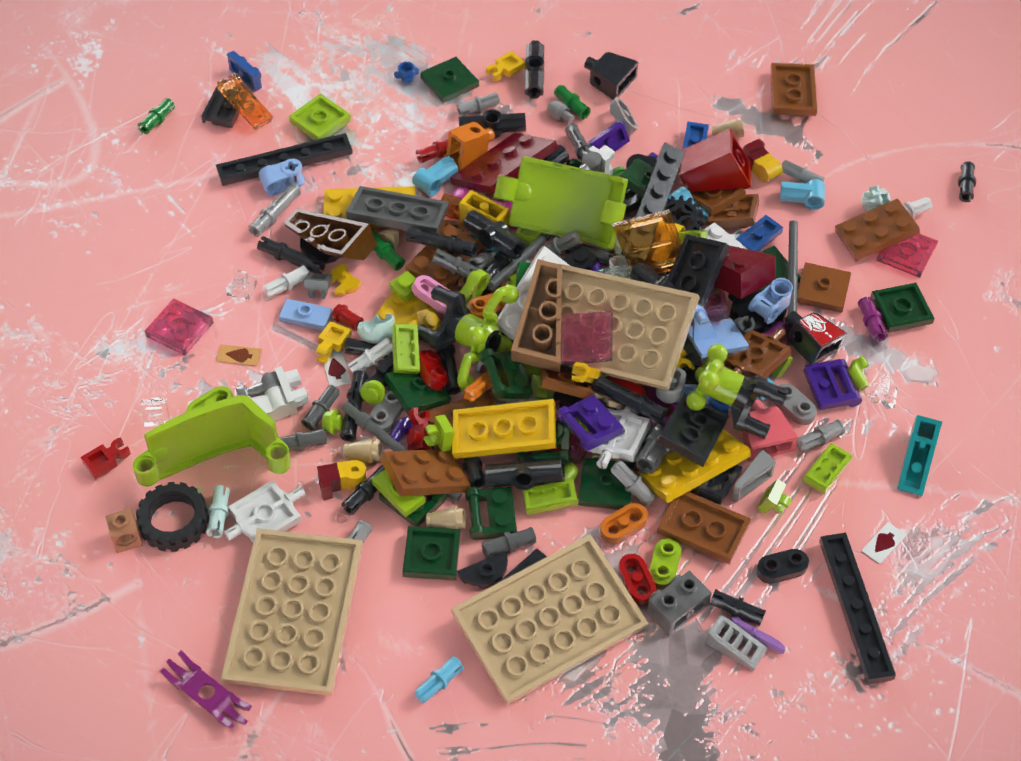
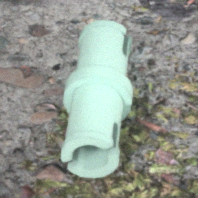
M223 485L214 487L212 504L208 507L209 522L206 533L208 536H211L212 530H214L213 538L223 536L225 518L229 515L227 505L230 489L226 487L223 493Z

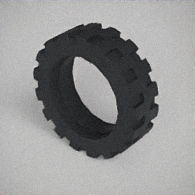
M167 482L168 485L162 486L160 484L155 487V490H149L145 494L144 500L141 499L139 501L136 517L141 535L151 547L154 548L156 546L160 551L170 549L171 552H176L179 548L187 549L191 547V543H197L201 539V534H205L207 530L206 524L209 522V515L205 499L201 492L198 493L197 488L194 486L189 487L184 482H180V484ZM171 502H184L191 505L195 511L190 523L176 531H161L154 528L151 523L152 516L157 509Z

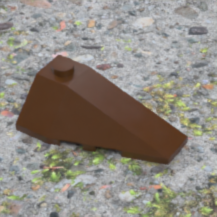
M298 208L284 222L285 227L328 255L365 260L377 246L371 228L367 223Z

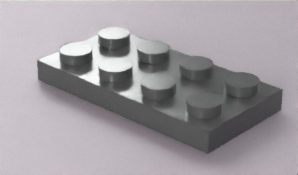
M359 186L346 211V219L381 227L401 229L403 231H407L411 226L438 234L449 210V202Z

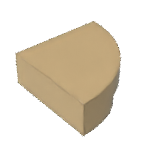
M389 228L388 230H382L378 234L385 242H390L394 250L400 246L399 230Z

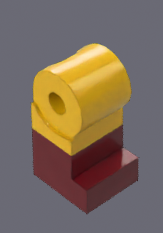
M758 138L744 145L743 150L751 162V171L762 182L766 183L782 175L783 168L779 160L774 158L764 148L765 143Z
M359 460L317 466L318 481L323 500L333 498V492L345 489L356 490L355 487L360 482L363 483L367 480L366 466Z

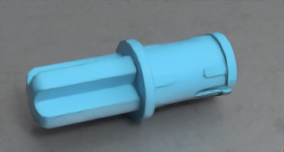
M452 656L439 669L431 671L430 677L415 690V697L421 703H426L440 689H446L448 683L464 670V666H461V661Z

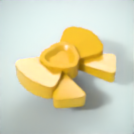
M346 264L338 265L331 271L332 283L339 281L340 284L334 290L335 295L344 296L345 293H354L360 288V279L352 277L348 272Z

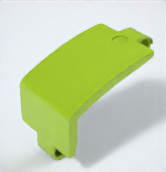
M523 156L518 179L498 175L493 199L513 202L508 222L511 226L561 237L572 231H577L581 237L580 241L613 250L617 228L622 226L627 205L623 201L628 179Z
M240 395L188 411L144 434L148 449L137 456L132 463L138 484L149 487L155 485L159 479H165L206 460L247 447H253L266 459L270 472L275 474L287 472L291 467V458L288 446L278 437L275 421L250 397Z

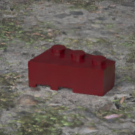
M730 246L714 286L740 299L752 294L775 280V255Z

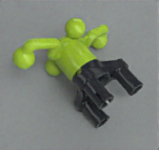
M440 285L435 286L431 292L433 300H437L447 306L446 314L442 324L436 331L424 324L418 325V339L428 343L431 348L437 351H442L454 342L471 349L470 352L463 356L457 377V383L462 392L476 380L475 377L468 375L471 363L481 361L479 353L482 350L490 348L493 352H510L512 349V340L506 335H501L500 329L497 326L498 316L494 311L501 300L506 304H513L518 300L519 291L514 285H505L495 290L483 310L484 319L467 312L464 294L458 291H450Z
M713 344L708 349V358L704 365L698 367L695 371V379L698 384L696 390L689 393L686 398L688 408L693 411L703 409L706 405L705 395L731 406L733 429L740 432L744 430L764 440L771 425L751 417L749 413L756 398L764 397L782 406L789 391L768 382V379L761 375L755 374V376L748 378L724 367V361L728 355L727 349L722 344Z

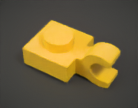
M433 307L415 312L411 315L413 321L407 323L411 325L424 324L433 330L442 324L436 309Z
M330 321L318 336V343L320 345L315 352L320 355L316 361L327 364L332 351L340 352L345 346L346 339L351 338V329Z
M575 362L572 374L576 375L572 376L571 379L581 383L588 382L594 384L595 379L604 375L600 372V369L589 367L585 363Z

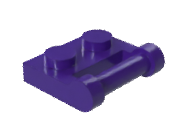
M844 359L804 366L803 372L819 411L846 405L855 407L862 403V397L854 388L847 372L848 365ZM833 372L838 374L846 394L841 393Z
M594 395L570 407L563 406L556 412V418L572 430L581 440V445L587 451L623 434L621 423ZM575 417H577L592 434H588L586 430L576 421Z

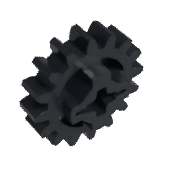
M680 195L679 200H675L674 196H671V201L666 202L660 220L665 219L685 227L684 231L701 230V226H704L703 210L699 209L698 202L692 204L691 197L685 201L683 195Z

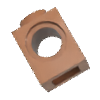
M132 508L105 516L116 553L143 546Z

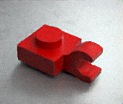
M414 407L408 412V418L413 428L409 429L407 435V450H430V446H427L424 441V437L429 436L425 428L429 425L430 413L426 410L419 417L418 407Z

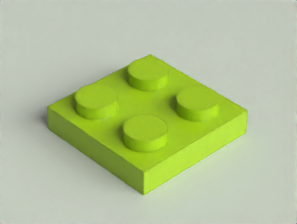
M321 93L289 115V122L314 140L330 137L352 121L350 113Z

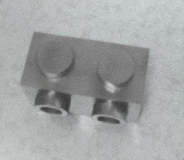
M689 570L682 576L680 574L675 576L670 581L669 586L662 591H655L650 596L647 614L670 636L709 606L712 592Z

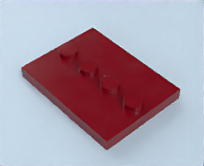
M513 133L450 177V180L454 186L467 187L471 190L494 194L498 175L511 178L518 177L523 156L542 160L559 147L556 140Z

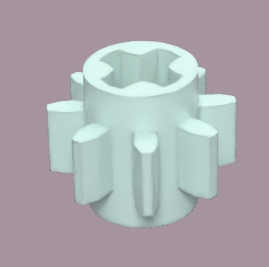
M878 185L869 187V191H865L861 198L862 206L867 211L891 201L890 195L885 188L879 189Z

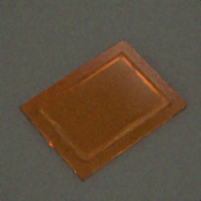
M670 210L612 223L631 271L637 263L643 262L648 264L657 274L671 271L682 242Z

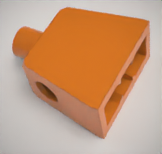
M476 122L451 129L448 135L446 157L450 156L454 159L459 171L488 151V144L495 139V134L492 129H484Z

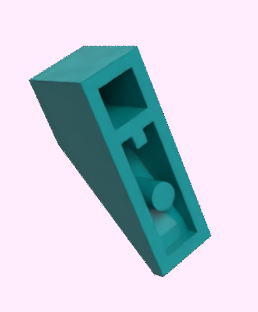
M916 415L909 436L897 489L923 496L943 421Z

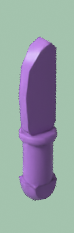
M739 617L729 619L764 646L779 654H784L785 646L776 638L758 630V627L747 624L740 620Z

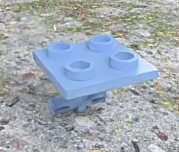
M699 304L697 305L693 317V326H690L687 336L701 358H708V349L713 344H722L727 349V353L749 350V344L732 319L710 322L706 310L699 306Z

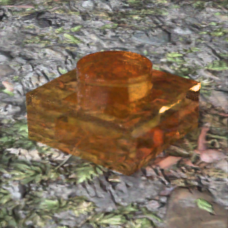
M447 193L443 194L441 201L449 202L447 217L460 219L459 203L463 198Z

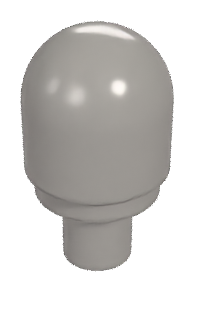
M554 100L547 106L548 114L557 121L562 122L565 120L568 123L574 121L575 116L569 113L570 109L562 102Z

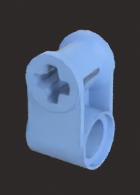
M288 159L278 164L263 167L259 172L263 188L269 196L282 193L290 183H294L300 188L305 182L304 175L301 173L302 163L297 159Z
M785 278L773 280L770 285L752 299L748 310L758 313L767 324L772 323L789 306L793 289L792 283Z

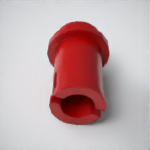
M345 304L336 305L332 311V316L336 322L341 321L354 331H357L358 324L364 321L362 317L350 311Z

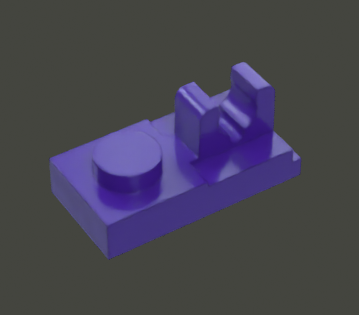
M621 121L615 122L588 141L591 146L597 149L606 145L614 150V152L630 142L624 123Z

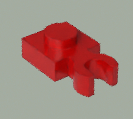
M120 437L113 440L110 447L106 448L101 444L80 458L96 480L117 467V459H125L130 456L131 452L128 446L119 450L124 445Z

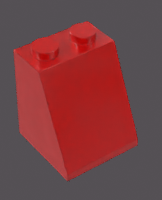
M731 128L682 150L685 153L680 164L681 172H679L682 183L684 185L687 184L691 191L734 190L751 187V162Z

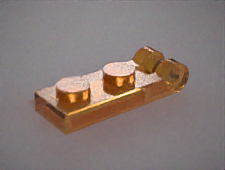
M234 73L227 80L222 79L217 82L218 90L255 131L272 122L274 116L242 83L239 74Z

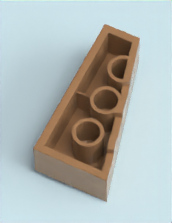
M537 259L511 349L512 361L560 373L562 265Z

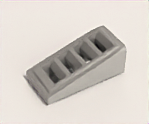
M764 450L758 453L735 483L732 494L734 502H738L773 477L776 461Z
M723 615L718 617L708 632L706 639L707 645L752 671L755 670L768 649ZM721 631L725 633L723 638L719 636ZM731 637L735 638L732 645L728 643ZM742 642L745 644V647L740 652L737 648ZM752 648L756 651L750 659L746 655Z

